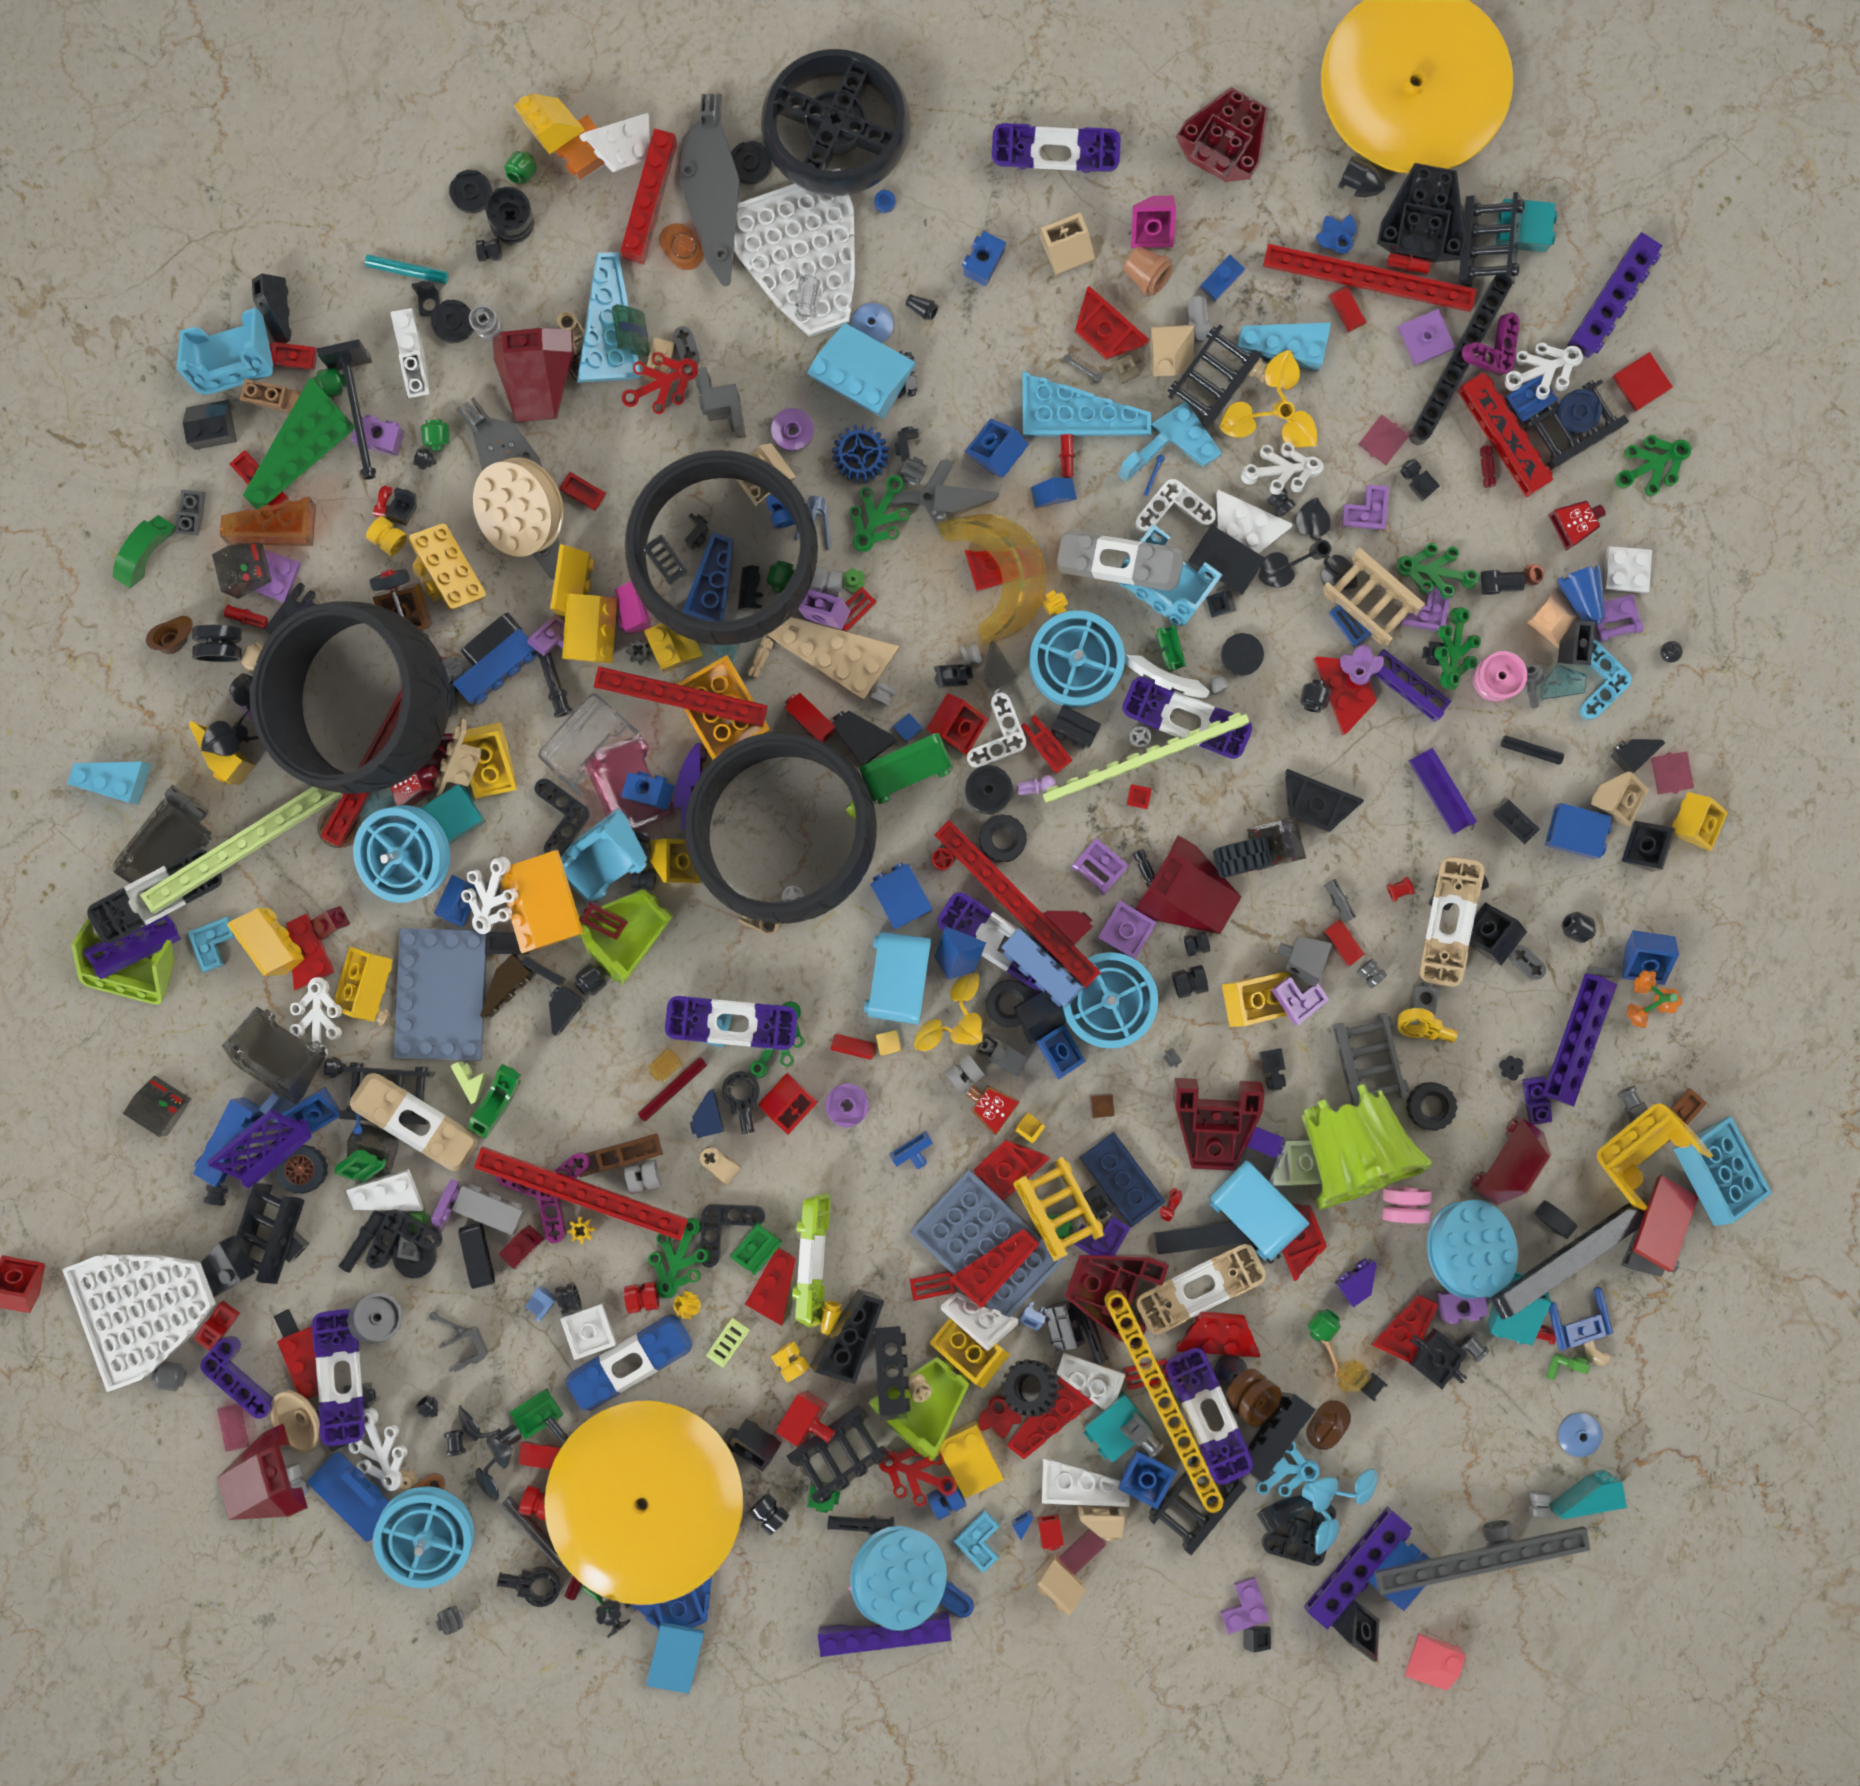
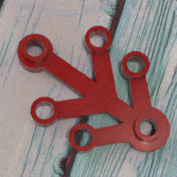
M655 352L652 355V361L655 365H666L675 369L668 374L645 366L641 361H636L632 367L635 374H643L656 380L636 390H624L621 394L623 404L627 407H634L638 404L640 397L660 388L657 400L652 404V410L656 414H662L665 411L664 404L671 383L680 378L677 390L671 395V400L674 404L681 405L684 402V393L688 381L694 379L698 374V365L693 359L685 358L679 362L665 357L662 352ZM656 355L662 356L661 362L655 361ZM641 364L643 370L637 372L635 370L636 365ZM686 365L691 366L689 373L683 370ZM629 393L634 395L631 401L626 400V395ZM676 394H680L682 396L679 402L674 401V396ZM656 404L662 405V409L660 411L655 410Z
M911 1447L897 1454L890 1451L886 1459L878 1464L883 1472L889 1473L894 1487L893 1493L899 1499L905 1498L908 1491L901 1484L897 1471L906 1475L913 1493V1502L918 1507L926 1505L927 1497L921 1492L917 1479L938 1487L945 1496H951L957 1490V1484L953 1478L949 1476L938 1478L921 1471L933 1464L936 1466L943 1464L944 1458L940 1451L938 1455H941V1459L938 1462L931 1461L929 1459L930 1456L910 1465L902 1463V1461L912 1456L917 1458L923 1456L920 1453H914L915 1449ZM889 1459H893V1464L891 1466L886 1465V1462ZM946 1484H952L951 1490L946 1491ZM899 1488L904 1489V1492L901 1495H897V1490ZM919 1496L924 1498L922 1503H917L916 1501Z

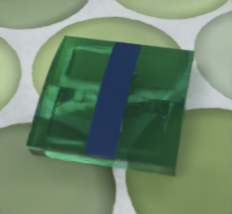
M619 304L612 306L618 349L630 350V353L634 355L649 356L650 348L644 313L629 306Z

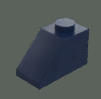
M711 1089L706 1093L692 1116L693 1121L690 1122L692 1134H696L697 1138L725 1131L715 1089Z

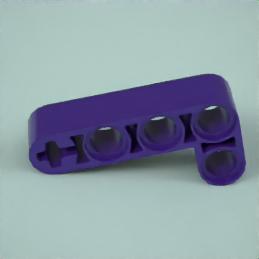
M235 1336L225 1337L218 1341L202 1359L200 1369L204 1375L251 1416L257 1419L264 1418L272 1411L271 1402L273 1397L231 1362L241 1349V1342ZM225 1342L231 1345V1352L225 1350ZM211 1359H213V1360L216 1361V1363H217V1368H216V1369H214V1368L211 1367V1365H210V1360H211ZM227 1373L233 1376V1383L227 1381ZM243 1388H247L249 1390V1397L244 1396L242 1392Z

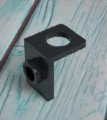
M432 281L412 283V288L418 295L420 316H432L434 309L426 310L423 305L427 299H433L435 307H438L440 304L438 288Z

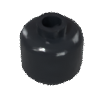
M1314 679L1312 683H1306L1303 686L1300 703L1304 706V710L1320 713L1321 710L1327 708L1331 691L1325 686L1324 681Z
M1580 912L1568 914L1562 922L1564 935L1576 942L1585 943L1596 934L1594 919Z
M588 964L575 975L576 982L574 984L583 995L594 996L607 985L605 978L607 973L600 965L596 967L593 964Z

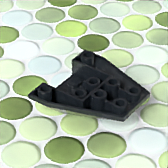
M1414 163L1380 223L1377 244L1390 253L1408 257L1413 255V258L1430 260L1434 263L1461 260L1466 236L1457 171Z

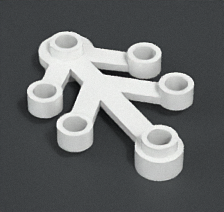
M1543 342L1538 343L1534 351L1536 356L1530 355L1526 351H1519L1515 359L1516 364L1519 366H1524L1528 363L1538 367L1522 374L1518 371L1509 372L1506 375L1505 386L1508 390L1515 391L1522 386V383L1544 374L1541 385L1537 387L1536 396L1539 399H1546L1549 396V386L1555 369L1564 366L1561 376L1556 380L1555 387L1559 391H1565L1570 382L1571 370L1582 362L1583 354L1576 346H1569L1561 350L1548 346ZM1542 348V349H1544L1545 351H1544V352H1541V351H1539L1538 349ZM1546 355H1550L1556 357L1557 359L1548 360L1544 359L1543 357H1545Z
M1284 443L1280 453L1283 457H1290L1298 462L1297 464H1292L1273 453L1274 449L1272 446L1264 445L1261 448L1260 457L1278 466L1257 468L1253 464L1247 465L1242 470L1241 480L1246 484H1254L1257 482L1258 477L1282 474L1278 480H1273L1270 485V492L1278 495L1282 493L1284 485L1294 473L1302 472L1299 477L1292 480L1290 485L1292 491L1301 492L1304 484L1310 477L1313 478L1321 474L1324 465L1319 458H1306L1294 451V445L1291 443Z
M503 856L491 862L490 869L493 873L488 890H486L482 880V873L479 870L475 869L467 874V880L475 885L483 903L482 910L476 899L477 894L474 889L469 888L461 894L463 901L470 904L474 914L472 924L474 929L480 934L490 932L494 923L498 921L505 922L512 918V911L508 907H504L498 910L496 914L490 915L492 907L504 902L511 903L518 898V893L513 888L505 890L503 894L496 896L501 875L509 872L511 868L509 860Z
M320 977L311 979L308 984V993L299 1002L293 1003L290 1006V1012L293 1015H302L305 1012V1008L313 1001V1008L298 1024L291 1025L289 1031L293 1037L303 1036L305 1029L312 1023V1046L308 1049L307 1056L314 1062L323 1061L328 1055L326 1046L321 1044L322 1024L327 1029L326 1035L329 1039H339L342 1034L341 1029L335 1026L330 1019L340 1017L342 1008L329 996V984ZM322 1002L328 1007L327 1014L322 1009Z
M367 1408L364 1410L365 1427L373 1448L364 1444L362 1440L356 1442L358 1449L355 1448V1443H350L348 1448L353 1454L360 1452L379 1462L382 1469L373 1466L367 1459L360 1461L356 1468L360 1469L364 1474L369 1473L380 1479L382 1486L386 1490L394 1491L402 1483L403 1477L399 1470L408 1451L403 1445L395 1447L392 1450L394 1460L392 1465H390L388 1458L395 1438L399 1435V1428L394 1424L386 1427L384 1430L386 1438L384 1444H382L375 1427L379 1418L378 1413L374 1408ZM390 1429L393 1430L394 1435L390 1433ZM398 1449H399V1450L401 1451V1453H402L401 1456L398 1454Z

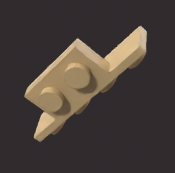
M461 719L459 726L454 727L452 735L454 740L448 743L446 750L447 758L442 759L440 765L441 773L434 780L437 796L442 795L447 782L469 786L481 756L480 748L462 744L466 734L465 719Z

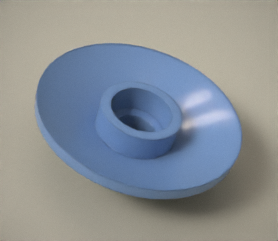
M868 303L860 306L854 312L851 319V327L883 343L892 333L893 318L884 306ZM870 319H874L876 323L874 325L868 324V321Z
M1574 1413L1567 1416L1560 1424L1558 1439L1562 1448L1570 1455L1586 1457L1593 1454L1599 1448L1602 1441V1430L1599 1423L1592 1416L1585 1413ZM1582 1433L1586 1434V1438L1584 1440L1579 1439V1436Z

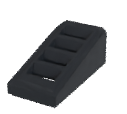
M662 534L642 547L669 585L688 572ZM661 543L663 547L653 553L651 549ZM665 551L669 553L659 561L656 558ZM671 558L674 560L673 563L663 568L662 564ZM675 566L680 568L670 576L667 573Z

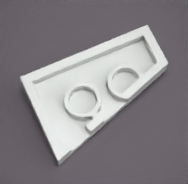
M409 1169L350 1186L346 1189L354 1210L422 1211L424 1209Z
M958 1292L941 1305V1310L987 1351L1018 1325L1019 1319L1012 1316L1011 1318L1001 1314V1311L994 1308L993 1310L984 1306L980 1308L969 1297Z

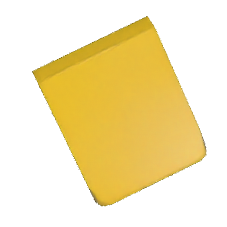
M897 1030L876 1034L880 1056L902 1051Z

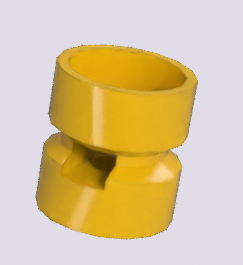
M381 516L371 524L366 533V538L376 546L380 545V549L392 557L403 548L408 535L399 528H393V523Z
M795 1341L787 1343L770 1356L775 1365L782 1368L780 1373L786 1382L792 1381L810 1368L805 1357L799 1355L800 1349Z

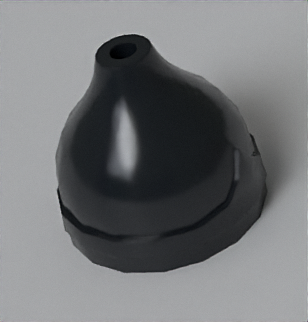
M1225 1355L1216 1363L1215 1376L1220 1384L1229 1388L1234 1379L1247 1370V1365L1239 1356Z

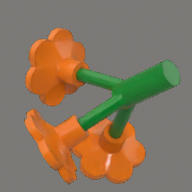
M1642 971L1640 976L1635 978L1633 982L1635 985L1634 992L1637 994H1646L1649 991L1657 994L1654 997V1003L1648 1007L1635 1006L1632 1003L1627 1006L1626 1015L1631 1019L1635 1027H1647V1015L1655 1007L1661 1013L1668 1012L1674 1014L1683 1003L1676 989L1668 990L1667 988H1661L1658 990L1656 988V973L1654 971Z

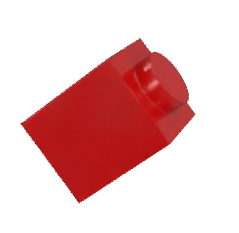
M1059 1514L1037 1517L1042 1548H1047L1048 1551L1060 1549V1546L1064 1545Z

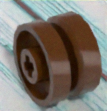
M1252 1368L1245 1370L1234 1379L1226 1393V1401L1231 1411L1239 1415L1248 1425L1256 1427L1265 1423L1275 1413L1280 1404L1282 1392L1280 1387L1267 1379L1261 1372Z

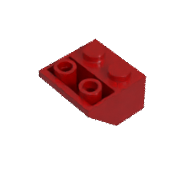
M787 1072L758 1105L775 1124L789 1135L819 1101Z

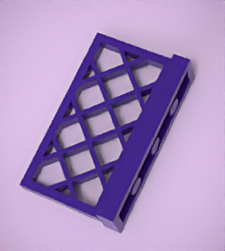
M270 1109L207 1161L208 1166L242 1180V1185L250 1189L254 1182L257 1183L312 1138L308 1121L300 1119L297 1122ZM271 1118L278 1121V1123L265 1125ZM290 1127L287 1131L281 1132L282 1128ZM278 1129V1133L265 1135V1131ZM262 1132V1136L249 1138L253 1133ZM275 1140L271 1144L266 1145V1141ZM262 1142V1146L250 1148V1144ZM246 1145L245 1149L234 1150L237 1146ZM259 1153L255 1157L250 1158V1154ZM246 1155L247 1157L246 1159L234 1160V1157ZM230 1158L229 1162H219L221 1159ZM243 1166L239 1171L234 1169V1167Z

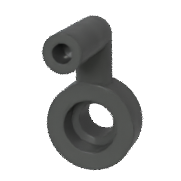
M1529 664L1526 666L1527 681L1525 685H1527L1530 706L1535 709L1539 707L1536 685L1543 681L1544 674L1541 666Z

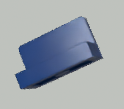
M451 875L434 914L463 927L471 907L469 903L463 901L461 894L464 890L472 888L478 896L475 885L455 875Z

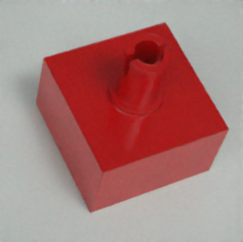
M808 1390L798 1393L775 1433L795 1446L807 1442L812 1433L829 1443L835 1434V1430L820 1422L829 1404Z

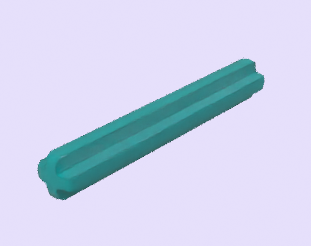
M369 254L365 257L364 263L369 268L447 284L449 274L446 271Z

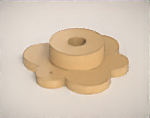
M400 1470L403 1479L397 1491L402 1493L409 1490L420 1481L415 1476L414 1471Z

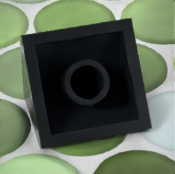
M1634 820L1622 862L1651 872L1663 870L1676 829Z
M1351 1601L1332 1626L1351 1646L1373 1662H1378L1380 1619L1358 1602Z

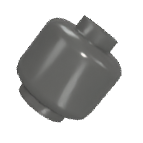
M163 1361L152 1372L151 1381H155V1387L158 1390L177 1391L185 1383L186 1369H183L181 1363Z

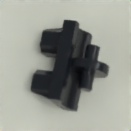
M964 664L938 665L934 667L937 673L935 681L938 688L964 687L968 685L967 680L973 678L971 666H964Z

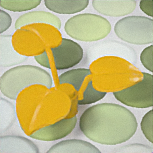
M1290 350L1283 351L1273 357L1267 364L1264 372L1266 384L1270 387H1277V392L1281 398L1280 401L1274 404L1273 411L1252 414V408L1249 404L1235 402L1226 409L1220 423V430L1223 433L1237 438L1249 436L1256 429L1254 417L1275 415L1288 421L1283 425L1281 431L1285 443H1291L1297 448L1314 447L1317 445V430L1312 417L1305 411L1298 410L1295 412L1294 405L1287 401V397L1281 391V388L1286 390L1293 388L1300 378L1299 366Z
M977 971L960 977L950 990L951 1000L954 1002L959 1001V1006L965 1015L961 1022H958L957 1026L950 1029L942 1026L940 1019L929 1020L922 1025L914 1040L915 1050L928 1051L935 1048L943 1037V1031L951 1033L950 1038L956 1044L976 1045L982 1042V1019L977 1013L968 1014L964 1006V1001L971 1000L978 990L979 974Z

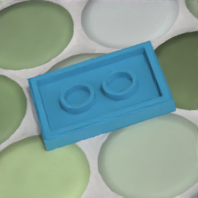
M661 1622L646 1686L689 1694L704 1630Z

